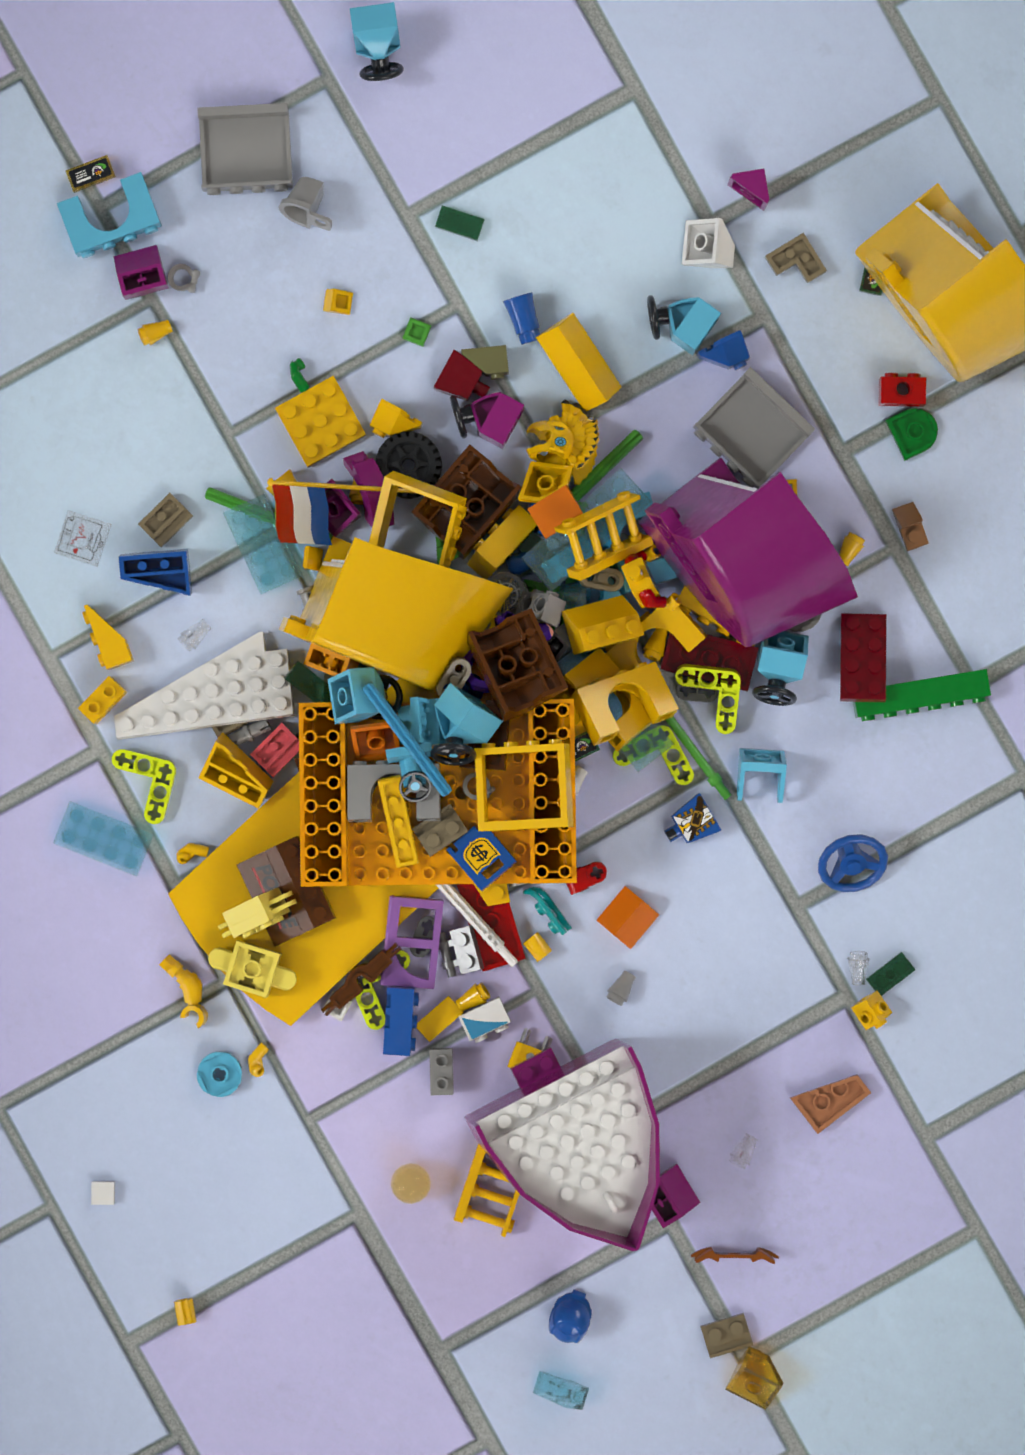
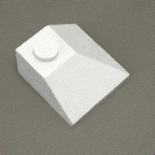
M723 219L686 220L682 265L716 269L733 268L735 244Z

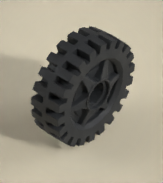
M412 431L400 432V434H394L385 440L380 446L375 460L383 478L392 471H396L433 486L438 482L442 470L441 456L435 444L428 437ZM407 459L413 460L415 463V467L411 471H406L402 468L403 462ZM397 492L396 496L400 498L412 499L421 497L422 495L414 493Z

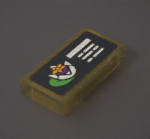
M108 155L66 170L74 193L116 177Z

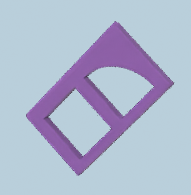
M394 895L389 897L384 950L387 951L396 942L400 947L431 949L428 979L408 972L398 961L397 955L392 957L393 962L381 973L380 985L434 989L443 900ZM400 906L435 909L432 939L397 936Z

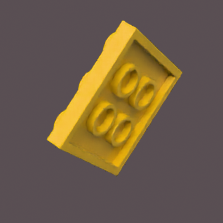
M334 375L275 407L307 468L366 436Z

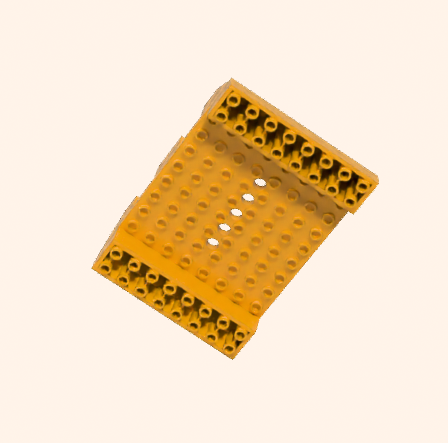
M550 699L529 712L510 719L508 742H518V746H524L526 741L540 740V745L549 744L551 739H562V743L570 744L574 827L491 831L517 861L492 884L577 883L574 699ZM331 702L299 703L301 887L475 884L446 850L451 847L456 853L458 849L453 843L457 840L430 857L413 830L419 864L396 868L378 785L372 796V822L349 823L347 816V765H353V761H356L350 726L386 721L367 718L358 723L335 724ZM402 702L401 706L410 705V702ZM558 751L507 754L506 771L486 769V777L490 782V786H494L496 789L487 799L488 822L561 818ZM465 754L461 755L459 759L464 758ZM387 759L372 760L366 762L367 765H375L376 761H387ZM439 763L440 773L452 789L448 795L441 799V809L451 804L468 831L473 826L478 829L477 800L471 799L468 796L461 800L455 795L456 789L463 786L466 776L475 773V769ZM476 777L470 779L467 785L469 792L473 795H477ZM406 800L411 828H414L423 821H417L416 802ZM497 859L482 874L488 879L504 864L500 859Z

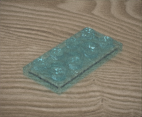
M265 493L223 512L260 594L302 576L288 543H282L278 538L275 515Z
M70 801L53 843L138 876L154 834Z

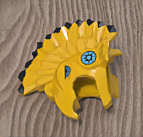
M565 399L561 402V417L554 415L549 420L534 422L527 428V434L534 433L539 440H544L546 443L528 448L526 452L536 462L573 466L572 476L574 485H580L582 480H585L588 474L592 472V467L595 465L597 444L600 441L598 438L597 419L594 420L593 416L587 417L586 410L580 409V404L577 402L570 404ZM541 452H548L546 456L540 454Z

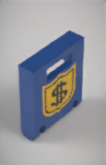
M475 826L453 843L458 849L456 853L451 847L446 849L482 892L517 862L491 831L479 832ZM497 859H500L504 866L487 879L482 872Z

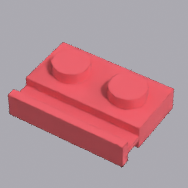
M281 723L250 755L274 778L299 753V739Z

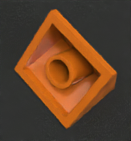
M566 485L527 509L545 539L556 533L554 527L561 525L563 520L575 518L583 514L573 493Z
M387 722L350 726L356 761L387 759L385 750L401 747L399 738Z
M624 886L596 921L631 949L659 914Z

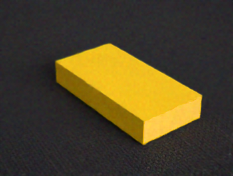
M447 996L417 1023V1029L430 1042L463 1012L460 1011L451 997Z

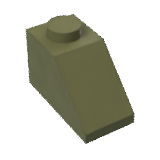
M506 345L461 349L462 355L482 370L486 377L491 376V380L504 379V375H509Z

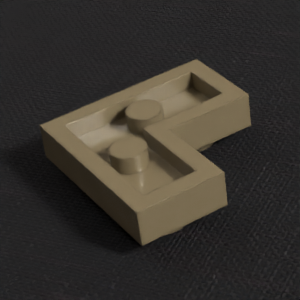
M804 232L765 256L776 276L796 265L806 283H809L827 271Z

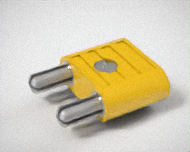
M524 1028L520 1041H516L507 1067L510 1068L550 1047L553 1039L545 1036L540 1050L528 1046L527 1042L532 1031Z

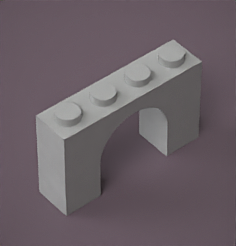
M381 760L376 761L375 765H367L366 761H353V765H347V816L349 823L372 822V796L378 785L377 779L396 775L402 777L400 763L388 764V761ZM431 760L440 772V764H435V760ZM426 780V785L424 786L429 788V783ZM432 782L429 796L420 802H416L417 821H441V795ZM420 790L416 793V798L423 796L426 792Z

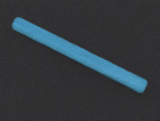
M369 682L362 688L364 693L442 797L448 795L452 791L450 785L374 683Z

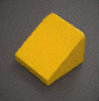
M334 288L327 289L323 311L350 315L353 293Z
M312 546L305 547L303 568L305 570L319 571L322 564L323 549Z

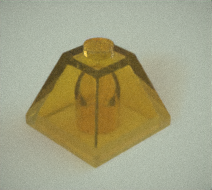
M749 1346L740 1358L725 1390L766 1410L782 1388L783 1381L770 1356Z

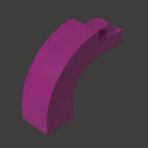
M364 451L343 458L344 466L357 485L382 487L383 475L373 458L369 459ZM360 490L364 504L365 519L372 528L381 491ZM394 511L392 512L389 526L395 525Z

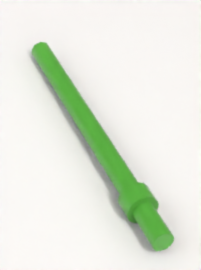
M674 716L666 719L665 721L708 777L707 781L709 784L717 789L724 800L729 798L732 794L721 781L723 778L718 772H714Z

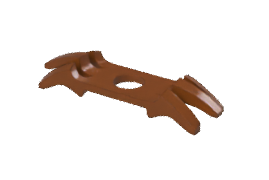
M706 1247L691 1254V1257H695L696 1263L708 1258L719 1262V1258H750L752 1262L764 1259L775 1264L774 1258L779 1259V1256L760 1247H757L753 1253L714 1252L712 1247Z

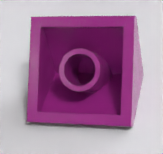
M765 169L733 173L729 179L728 186L764 211L770 200Z
M330 479L327 484H336V482ZM325 488L329 507L328 530L336 537L362 515L341 489Z

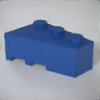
M188 549L121 554L118 557L120 578L122 580L191 596L192 584Z
M387 987L383 1054L410 1056L411 1051H415L416 1038H412V1028L417 1029L418 1015H413L414 1006L419 1004V993L415 992V988Z

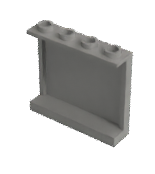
M287 103L197 108L201 147V187L203 192H207V195H219L221 191H230V194H241L243 190L262 193L265 192V189L274 188V191L283 192L293 187L289 107Z
M751 367L693 426L696 430L694 434L702 442L707 440L712 445L710 449L719 458L723 456L728 461L726 465L733 472L739 471L744 476L742 480L749 487L757 489L815 430Z

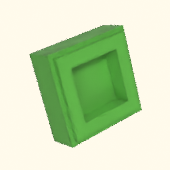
M410 317L402 339L424 347L431 325Z

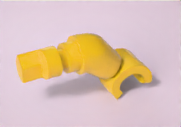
M169 954L159 965L172 978H177L176 981L180 984L179 988L183 991L184 1001L188 1003V1006L182 1010L180 1018L188 1017L191 1010L195 1011L199 1016L196 1026L200 1028L208 1020L206 1008L199 1004V1002H202L203 984L195 972L191 973L188 969L184 970V966Z

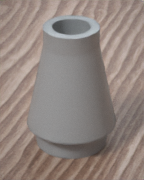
M624 971L607 990L609 993L606 997L622 1006L628 1000L633 981L636 977Z

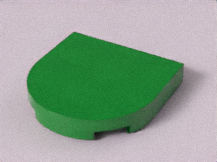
M911 408L885 420L904 461L928 450L937 438L938 426L935 418L922 409Z

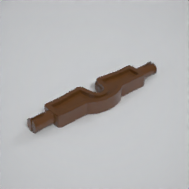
M395 942L387 951L381 950L368 963H363L353 968L348 974L345 983L330 996V1002L321 1008V1011L325 1012V1015L328 1016L335 1008L341 1009L350 1000L361 994L363 987L357 977L363 976L369 982H374L393 962L392 957L402 950L401 947H397L398 944Z

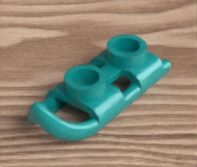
M530 887L523 891V894L531 895L538 901L535 904V909L540 915L546 914L551 920L548 923V927L554 934L560 932L561 935H564L572 928L543 889Z

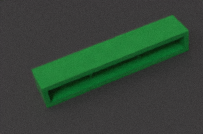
M987 669L886 685V702H853L855 718L861 717L863 722L875 720L874 715L883 714L884 718L897 716V711L906 710V714L918 713L919 708L927 706L928 711L942 709L941 704L950 703V707L964 705L963 700L972 699L973 703L984 702L986 697L991 696Z

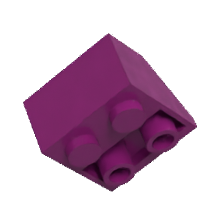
M157 245L113 256L118 281L125 300L169 289Z
M678 1164L660 1173V1184L652 1207V1211L662 1228H665L701 1203Z

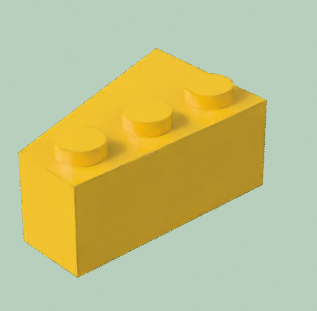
M223 732L215 741L198 777L258 809L264 802L274 782Z

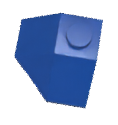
M741 330L719 339L710 346L711 348L707 349L706 347L697 353L699 359L728 370L733 367L735 370L741 369L747 365L746 361L750 359Z

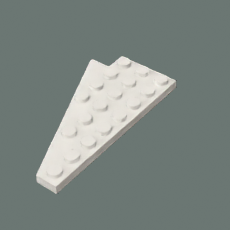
M263 631L258 632L115 715L116 738L121 740L295 716L288 650L266 651Z

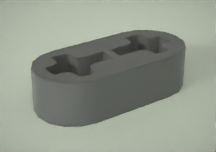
M680 684L676 686V695L684 701L712 702L719 694L718 690L711 689L715 694L711 695L710 699H707L705 694L698 693L699 689L705 690V688L689 687L690 689H696V693H688L687 697H684L683 692L679 690L684 686Z
M431 916L423 917L419 921L413 937L432 939L433 930H429L427 936L423 935L425 928L422 926V923H427L428 920H431L432 925H434V918ZM410 947L411 953L416 957H424L430 951V949H426V951H421L419 954L416 953V948Z

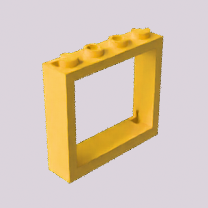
M392 471L384 476L369 543L384 548L398 487H402L453 507L439 565L450 568L451 561L455 558L457 548H455L456 540L459 539L462 532L460 527L461 520L464 519L467 512V507L465 506L467 498L396 471Z
M551 739L549 744L541 745L540 740L526 741L524 746H518V742H504V747H495V743H483L482 748H474L477 754L475 771L478 831L574 827L570 744L562 743V739ZM558 751L561 818L488 822L485 755Z

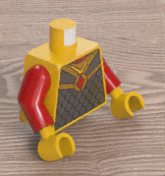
M655 545L650 546L644 551L642 550L627 556L624 559L625 565L621 566L632 594L642 609L645 607H666L673 611L682 603L675 600L679 597L677 593H672L667 599L661 597L646 562H651L661 556V554H655L653 550L656 548Z

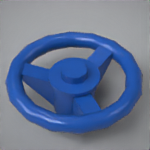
M863 834L847 835L836 839L825 848L819 858L818 873L821 880L831 889L841 892H857L872 886L882 877L887 869L888 854L885 846L873 837ZM857 843L872 846L878 853L879 861L862 851ZM838 850V859L831 876H829L826 869L827 861ZM865 868L875 870L873 874L856 883L839 882L845 874L857 875Z

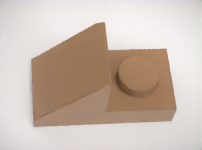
M914 502L892 509L907 551L929 544L922 525L923 519Z

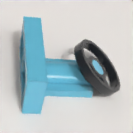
M431 742L419 744L427 756L430 757ZM405 746L385 750L388 764L400 763L402 778L399 782V790L402 797L410 802H420L426 799L431 792V781ZM426 780L429 783V788L424 786L426 785ZM402 783L404 788H407L404 792L402 791ZM420 790L426 792L419 798L406 796L410 792L417 793Z

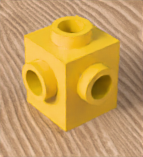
M878 990L865 996L851 1007L865 1030L873 1026L876 1029L887 1023L885 1018L892 1013Z

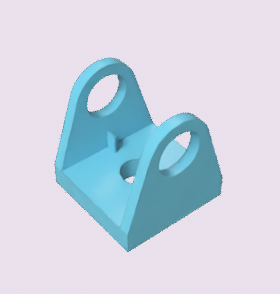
M739 748L737 801H742L745 772L759 771L775 772L778 774L777 803H783L787 768L784 751Z

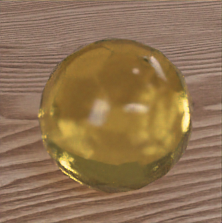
M408 1163L401 1165L395 1170L391 1178L392 1193L403 1203L414 1204L421 1202L430 1190V1176L423 1167L417 1164Z

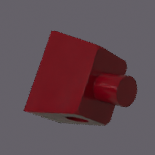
M453 350L434 385V390L450 396L455 395L456 398L469 401L472 393L480 397L486 396L490 386L480 382L483 375L482 370L458 351Z

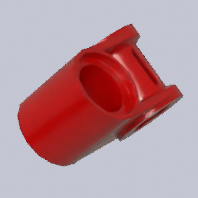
M592 862L583 867H578L577 883H566L570 894H576L602 882L606 878L607 869L601 862ZM597 866L598 869L603 870L600 873V878H597L596 875H591L593 867Z

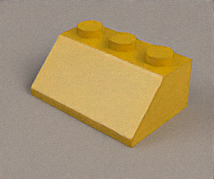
M623 595L561 611L574 655L632 640L644 635L638 612Z

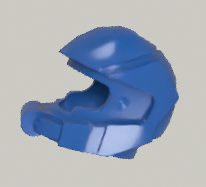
M573 1289L572 1293H566L556 1300L550 1314L548 1328L550 1334H553L558 1340L565 1343H579L586 1335L590 1326L592 1309L585 1298V1293Z

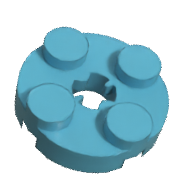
M213 1052L202 1059L197 1071V1081L204 1092L216 1097H225L232 1094L241 1083L242 1067L239 1061L230 1053ZM216 1068L225 1070L224 1080L214 1078L213 1073H216L214 1071Z

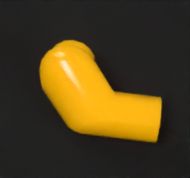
M188 843L177 852V861L180 864H186L195 855L207 858L209 847Z
M262 1042L248 1057L249 1071L255 1077H261L264 1074L262 1058L269 1051V1048Z

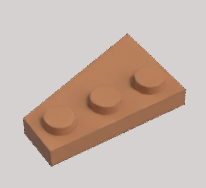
M856 1074L789 1098L815 1132L819 1134L871 1094V1092Z

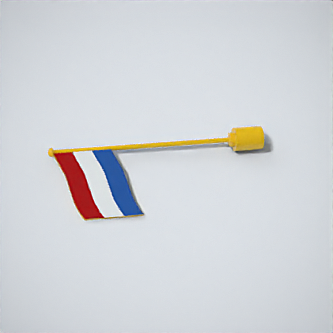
M273 478L267 480L268 486L273 489L275 498V526L278 538L282 543L332 545L328 532L329 507L325 488L381 491L382 487L279 481L273 480ZM398 488L397 491L398 493L418 494L404 488Z

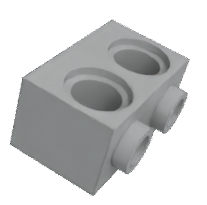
M533 589L532 592L523 591L515 614L532 608L538 622L548 623L551 627H558L562 616L561 611H564L566 601L560 599L559 594L548 590L546 593L537 589Z
M430 1048L431 1095H453L452 1048Z

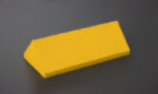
M573 312L536 337L575 399L586 412L607 402L622 388Z

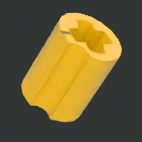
M538 932L523 943L537 962L552 951Z
M193 1298L174 1301L177 1324L179 1326L197 1322Z

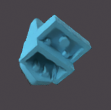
M411 697L410 705L401 706L398 710V717L418 744L431 742L432 747L445 743L434 707L439 698Z

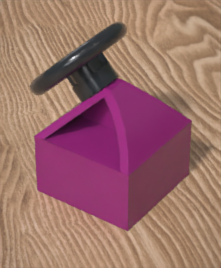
M501 392L481 397L472 402L471 405H465L463 408L459 407L455 395L450 396L460 436L465 439L467 437L465 424L475 422L479 437L501 449L504 448L524 411V404Z

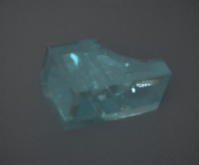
M579 580L569 584H561L559 592H555L559 594L560 599L566 601L564 610L590 604L592 598L591 588L582 586Z
M539 1371L533 1393L565 1408L583 1410L589 1388L577 1382Z

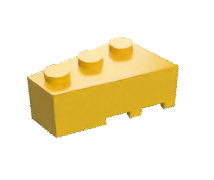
M520 505L514 510L510 508L502 516L504 521L500 525L494 524L487 532L490 536L485 541L481 538L473 547L475 552L467 565L481 578L489 580L493 573L504 564L505 560L536 528L537 525L532 516Z

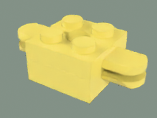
M279 887L223 912L222 914L226 922L218 925L219 930L225 927L230 929L222 934L223 938L230 935L233 938L239 935L246 938L284 920L283 915L290 912L288 907L297 903L296 899L287 903L285 901L286 898L293 895L292 891L282 894Z
M237 940L233 951L219 947L213 949L209 954V964L215 969L227 972L223 985L267 998L271 987L289 990L295 986L297 981L296 973L293 970L278 965L282 953Z

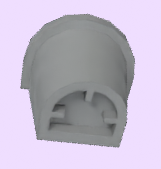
M301 177L289 196L282 199L278 207L280 212L292 222L309 229L311 225L328 231L332 228V220L316 213L323 197V182L309 177ZM316 219L321 220L326 224L320 223Z

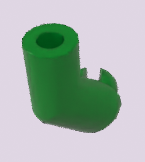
M298 358L296 361H292L289 366L291 379L300 393H302L310 386L300 372L306 366L301 358Z

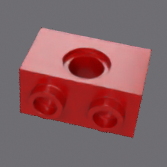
M885 373V377H880L878 406L924 407L926 405V377H921L919 373H909L907 377H898V373ZM897 385H906L908 393L906 395L899 394L897 392Z

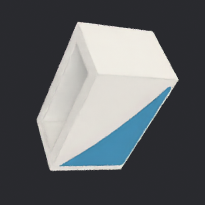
M500 997L458 1016L469 1041L475 1040L476 1043L488 1038L487 1033L493 1030L499 1033L509 1028L507 1024L511 1022Z

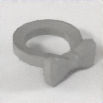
M177 264L170 269L168 282L177 291L188 290L190 293H195L200 271L197 269L192 270L185 264ZM180 269L187 270L192 277L191 282L183 286L176 285L173 280L175 272Z
M475 772L469 774L464 779L463 791L469 798L477 800V795L471 794L467 787L469 780L476 777ZM486 777L488 799L496 789L494 786H490V782Z

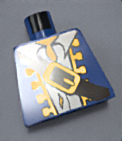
M698 793L671 815L675 825L664 830L670 842L682 836L686 843H690L721 831V828L703 797Z

